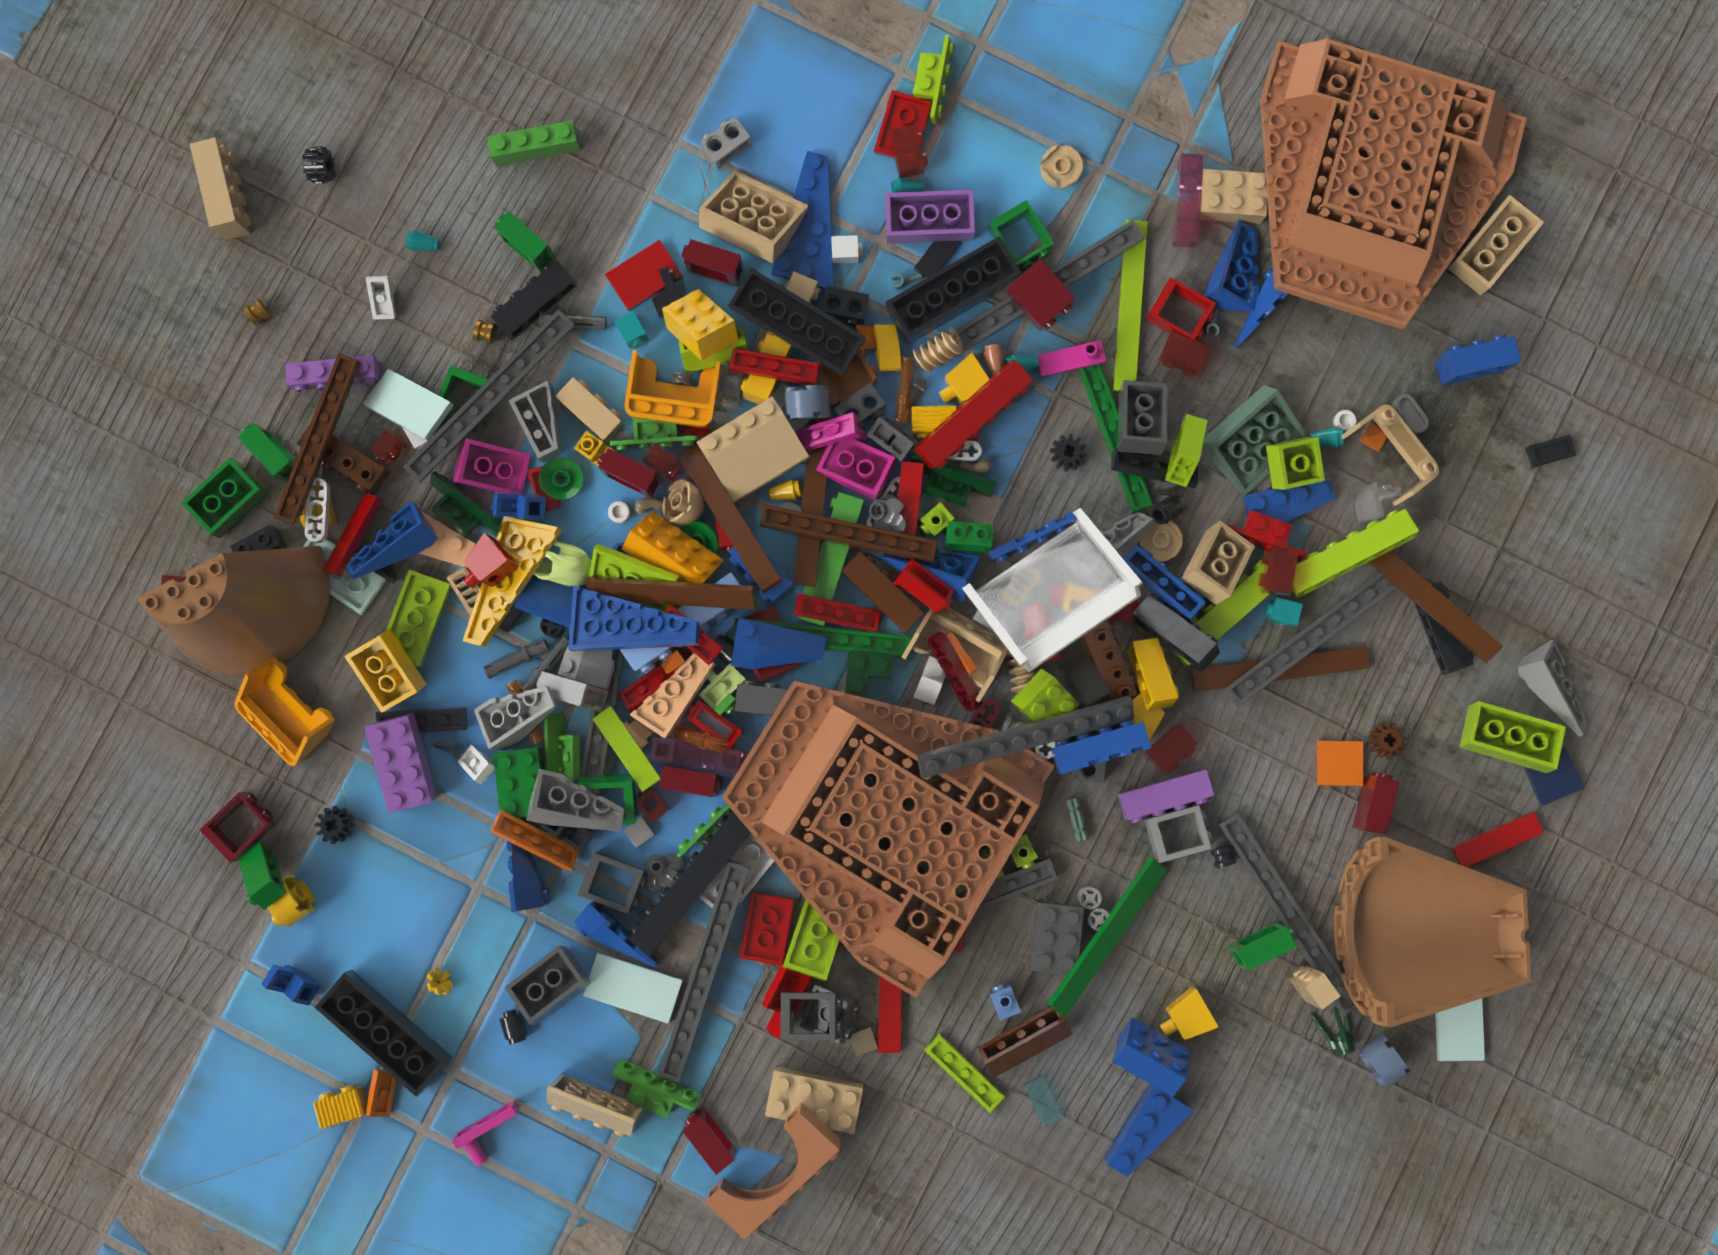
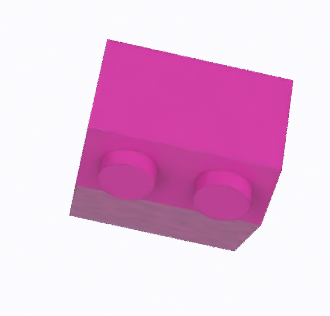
M467 438L463 439L459 445L452 482L499 493H523L531 454Z
M850 438L828 445L816 471L851 491L875 501L881 498L897 464L894 456Z

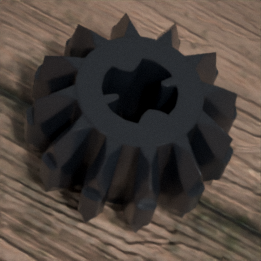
M322 146L305 149V154L302 155V165L304 166L303 173L306 174L307 180L316 184L332 181L335 175L334 167L336 166L334 165L335 158L332 157L331 150H327L326 147Z
M1069 434L1067 440L1064 435H1061L1059 437L1060 442L1054 440L1053 445L1055 448H1051L1049 451L1051 454H1055L1050 460L1051 462L1059 461L1056 465L1057 469L1064 465V472H1067L1070 465L1072 470L1075 471L1077 470V464L1081 466L1084 464L1082 458L1087 457V453L1082 451L1086 448V444H1078L1081 441L1080 437L1073 441V434ZM1066 449L1073 451L1071 457L1064 455Z
M333 806L332 810L325 808L324 814H318L317 817L321 822H317L314 825L321 828L316 834L323 835L322 841L327 842L330 840L331 844H336L338 840L345 842V836L352 835L348 828L354 827L355 824L349 823L353 816L346 815V808L339 810L338 806ZM332 821H337V823L335 824L338 825L337 829L332 828L334 826L332 825Z

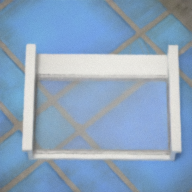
M1081 508L1073 512L1076 519L1075 524L976 591L970 583L962 588L1020 666L1024 665L1028 672H1031L1141 596L1139 586L1142 584V581Z

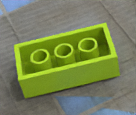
M1477 701L1468 706L1459 748L1543 773H1549L1558 767L1566 726Z

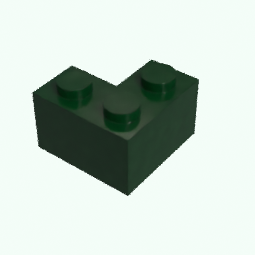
M849 651L845 693L867 698L869 677L891 679L893 656Z

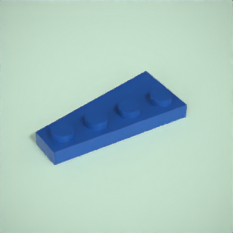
M1326 478L1322 482L1290 489H1273L1243 496L1247 515L1252 510L1286 523L1335 499L1330 478Z
M1073 512L1065 514L1064 519L1060 521L1053 520L1041 527L1042 529L1032 530L1021 536L1022 538L1019 540L1016 538L989 551L988 556L991 562L995 560L998 563L1010 558L1009 554L1017 551L1018 554L1030 549L1029 544L1037 542L1039 545L1049 540V535L1055 532L1057 535L1060 534L1076 520Z

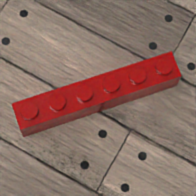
M1017 360L1009 361L913 449L929 468L938 467L940 469L949 461L947 457L953 452L955 454L965 447L964 442L969 437L973 439L981 432L980 427L985 423L988 425L997 418L996 413L1001 408L1003 410L1008 408L1013 403V397L1017 394L1020 396L1029 389L1028 384L1032 381V378Z

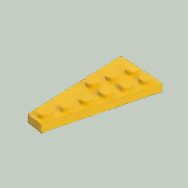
M503 517L502 527L498 533L497 540L519 567L493 587L481 584L463 638L464 642L481 647L487 646L562 529L526 520Z

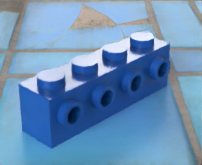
M1136 545L1124 558V561L1142 581V585L1155 596L1164 600L1172 610L1176 609L1188 623L1193 621L1205 607L1206 602L1203 596L1195 590H1190L1180 577H1175L1169 572L1170 569L1162 562L1158 563L1153 559V555L1147 549H1141Z

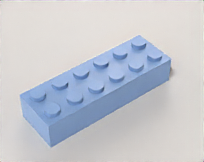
M729 573L715 583L739 585L732 573ZM682 606L677 610L687 618L698 621L700 629L707 633L711 630L709 626L715 622L720 624L729 617L728 613L734 609ZM686 646L620 649V651L635 672L647 674L656 668L655 664L660 660L665 661L674 650L680 647L684 649Z

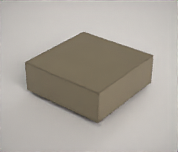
M871 1026L853 1032L851 1041L856 1056L878 1049Z

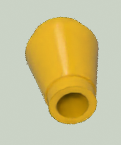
M791 479L773 488H769L771 501L798 500L799 497L803 496L799 480Z

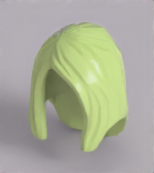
M555 540L553 545L560 547V553L556 554L547 551L546 557L549 559L542 560L534 575L540 579L565 586L586 584L585 580L589 577L591 559L588 554L576 546Z

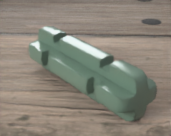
M1068 799L1067 806L1071 811L1069 814L1073 830L1076 831L1074 833L1075 838L1078 842L1088 839L1087 830L1084 829L1086 826L1082 810L1079 809V799Z

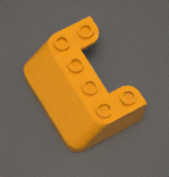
M633 350L624 404L625 411L630 417L695 427L710 425L719 402L723 376L721 362L716 361L715 368H707L701 372L698 387L656 382V364L650 359L641 358L638 351Z
M273 656L245 674L234 704L238 713L287 764L295 766L328 736L335 719L329 710L319 707L313 712L309 705L304 704L298 698L297 693L284 683L287 678L286 666Z

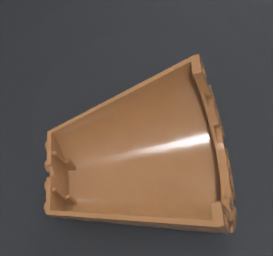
M321 546L221 553L187 571L186 579L183 582L178 583L175 579H172L138 597L137 600L173 644L189 659L216 672L245 675L273 656L279 662L285 664L305 649L304 647L316 636L324 621L330 601L329 592L331 585H329L328 573L323 570L326 558Z
M1377 837L1367 841L1365 848L1357 850L1352 856L1344 871L1338 892L1343 893L1341 905L1335 906V950L1337 960H1342L1345 974H1341V977L1351 1000L1364 1016L1371 1017L1373 1023L1380 1026L1394 1027L1532 983L1531 947L1529 942L1525 940V932L1529 929L1526 889L1387 837Z

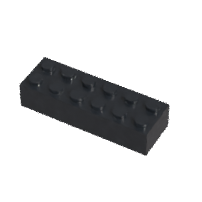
M998 236L887 300L885 309L904 341L909 345L1006 289L1022 273Z
M753 268L749 269L728 304V307L737 314L841 377L845 376L866 341L865 336Z
M354 970L344 972L314 1007L416 1097L426 1090L453 1058Z

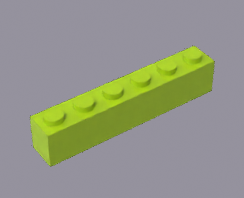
M1403 509L1400 512L1394 510L1386 515V519L1380 522L1375 520L1366 526L1367 529L1361 532L1356 530L1346 536L1347 539L1340 543L1334 541L1326 546V550L1320 553L1315 551L1306 557L1307 560L1301 563L1296 561L1288 565L1284 574L1288 577L1286 581L1296 598L1298 599L1415 539L1418 536L1419 530L1407 510Z
M1271 558L1265 561L1260 559L1252 566L1254 570L1249 575L1245 573L1239 578L1238 585L1234 588L1230 597L1217 605L1211 602L1202 610L1205 614L1199 619L1195 617L1192 622L1200 627L1203 634L1206 636L1210 634L1218 640L1288 577ZM1170 649L1184 666L1190 665L1188 661Z

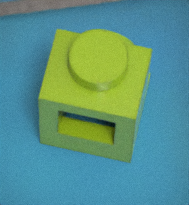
M939 502L937 506L920 519L922 525L919 527L926 536L931 535L935 538L946 529L948 521H954L955 518ZM937 517L940 523L933 524L931 519Z
M1023 833L1010 855L1017 868L1022 866L1023 869L1033 866L1035 864L1034 860L1038 857L1027 834ZM1022 848L1027 851L1024 857L1019 855V850Z

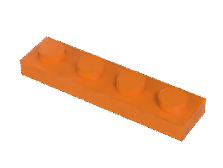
M502 810L498 813L490 831L567 871L573 869L579 851L568 843Z

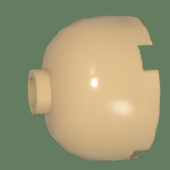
M682 479L675 481L668 489L671 491L669 496L663 499V516L675 524L687 525L696 521L703 513L704 497L693 483Z

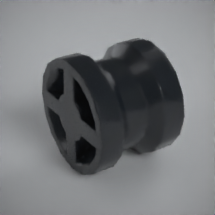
M544 618L540 622V629L543 634L551 638L561 636L565 630V626L555 624Z
M1232 845L1210 850L1211 855L1215 858V868H1222L1237 863L1236 858L1232 855Z

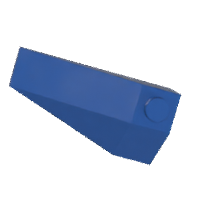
M1240 219L1237 221L1204 295L1215 302V307L1220 310L1252 311L1254 310L1259 293V285H1256L1258 267L1255 266V255L1258 254L1257 230Z
M1273 266L1263 276L1266 280L1259 289L1254 310L1249 311L1233 345L1236 348L1288 295L1274 289Z
M413 501L396 512L389 519L392 523L384 532L380 529L375 534L377 536L375 541L371 545L364 546L346 565L351 578H359L416 555L431 547L438 540L434 528Z
M937 549L933 564L915 561L955 590L950 597L951 599L964 602L967 595L962 588L969 583L972 586L980 562V556L952 550V554L939 553V549ZM884 554L883 561L900 571L911 560L890 554Z
M507 841V849L509 852L512 851V856H509L508 869L513 874L512 881H509L511 911L515 912L547 905V901L550 898L549 889L545 887L531 853Z
M594 901L589 903L574 921L577 924L576 929L584 936L588 935L654 968L660 963L653 954L649 957L631 942L629 938L632 934L600 903Z

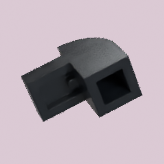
M667 266L658 269L666 290L650 296L659 318L664 316L662 308L685 296L684 284L674 285L673 282H676L677 279L673 270H668Z
M542 823L539 825L555 838L564 840L580 853L584 852L595 836L587 828L555 826Z

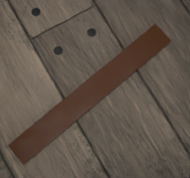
M338 353L273 517L274 519L297 527L361 364L359 360Z
M833 416L811 419L810 426L833 419ZM828 445L807 451L810 458L806 460L801 512L823 516L827 476L819 473L816 469ZM798 535L793 585L816 587L820 549L819 539Z
M696 444L680 454L678 457L762 593L764 594L781 583L782 580L698 445Z
M764 504L759 525L762 528L909 559L913 558L914 560L932 564L935 560L938 544L937 540Z
M1392 551L1368 562L1484 663L1487 664L1503 648L1497 640Z
M588 577L585 580L587 590L589 591L592 590L606 596H613L635 603L755 610L757 607L754 586Z
M1367 646L1308 654L1274 681L1369 669L1370 662ZM1261 661L1209 667L1203 672L1198 669L1190 670L1193 691L1226 688Z

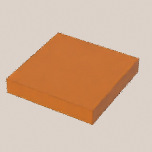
M1317 741V785L1363 786V742Z

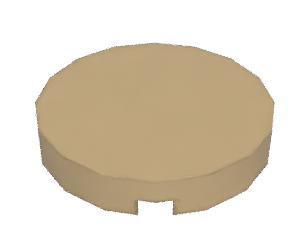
M1053 146L1042 157L1040 164L1041 176L1053 188H1070L1078 182L1082 175V157L1071 146Z
M1173 521L1167 524H1157L1154 522L1139 541V547L1147 549L1153 555L1152 558L1157 562H1167L1176 557L1181 551L1183 535L1180 528Z

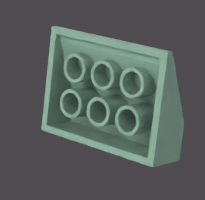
M1263 385L1204 437L1202 448L1236 489L1245 496L1270 474L1266 450L1267 445L1308 436L1278 389Z

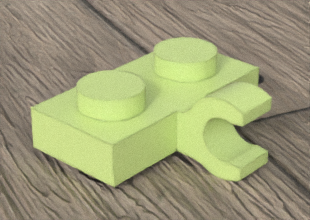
M731 664L718 676L712 670L707 677L711 683L699 696L714 710L729 693L732 694L737 689V684H742L743 680L746 679Z

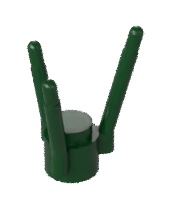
M1337 1007L1334 1008L1340 1032L1334 1035L1333 1040L1317 1016L1311 1013V1017L1329 1042L1331 1049H1336L1339 1055H1345L1355 1050L1348 1014L1344 1016L1345 1032Z

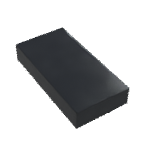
M934 241L916 264L914 270L921 273L925 278L938 272L956 250L957 245L951 241Z
M1570 435L1525 447L1531 468L1577 456Z

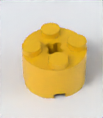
M287 874L282 878L286 893L268 907L272 914V921L277 926L284 925L290 927L315 910V907H312L315 899L311 890L304 881H296L294 878L297 876L294 874Z

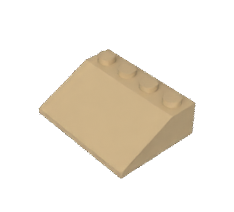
M734 170L699 208V228L764 260L774 263L786 249L807 212L808 205Z
M773 397L768 398L697 441L703 455L733 503H736L810 458Z
M560 1074L547 1088V1104L552 1105L551 1108L558 1112H564L565 1110L572 1113V1117L584 1121L588 1119L594 1122V1126L601 1129H606V1127L615 1130L614 1133L621 1137L632 1136L643 1110L642 1107L626 1101L624 1098Z

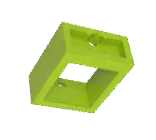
M1186 414L1173 442L1165 481L1187 487L1200 460L1208 420Z

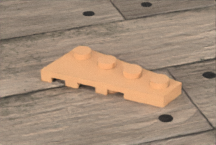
M423 513L434 528L438 540L431 547L418 554L461 567H467L465 559L476 544Z
M693 653L675 671V674L668 680H665L660 685V688L652 696L646 698L643 701L644 703L637 710H634L630 716L663 738L668 739L716 664L712 662L708 665Z

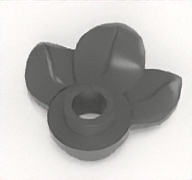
M896 498L875 500L869 508L871 517L875 519L874 527L890 531H905L906 520L900 513L904 508V504Z
M658 854L649 856L644 865L648 874L646 879L648 888L655 894L662 887L668 886L671 888L676 882L673 879L681 868L683 869L686 866L684 859L679 858L675 854H669L664 857ZM654 863H659L660 867L659 869L654 870L652 869V865Z

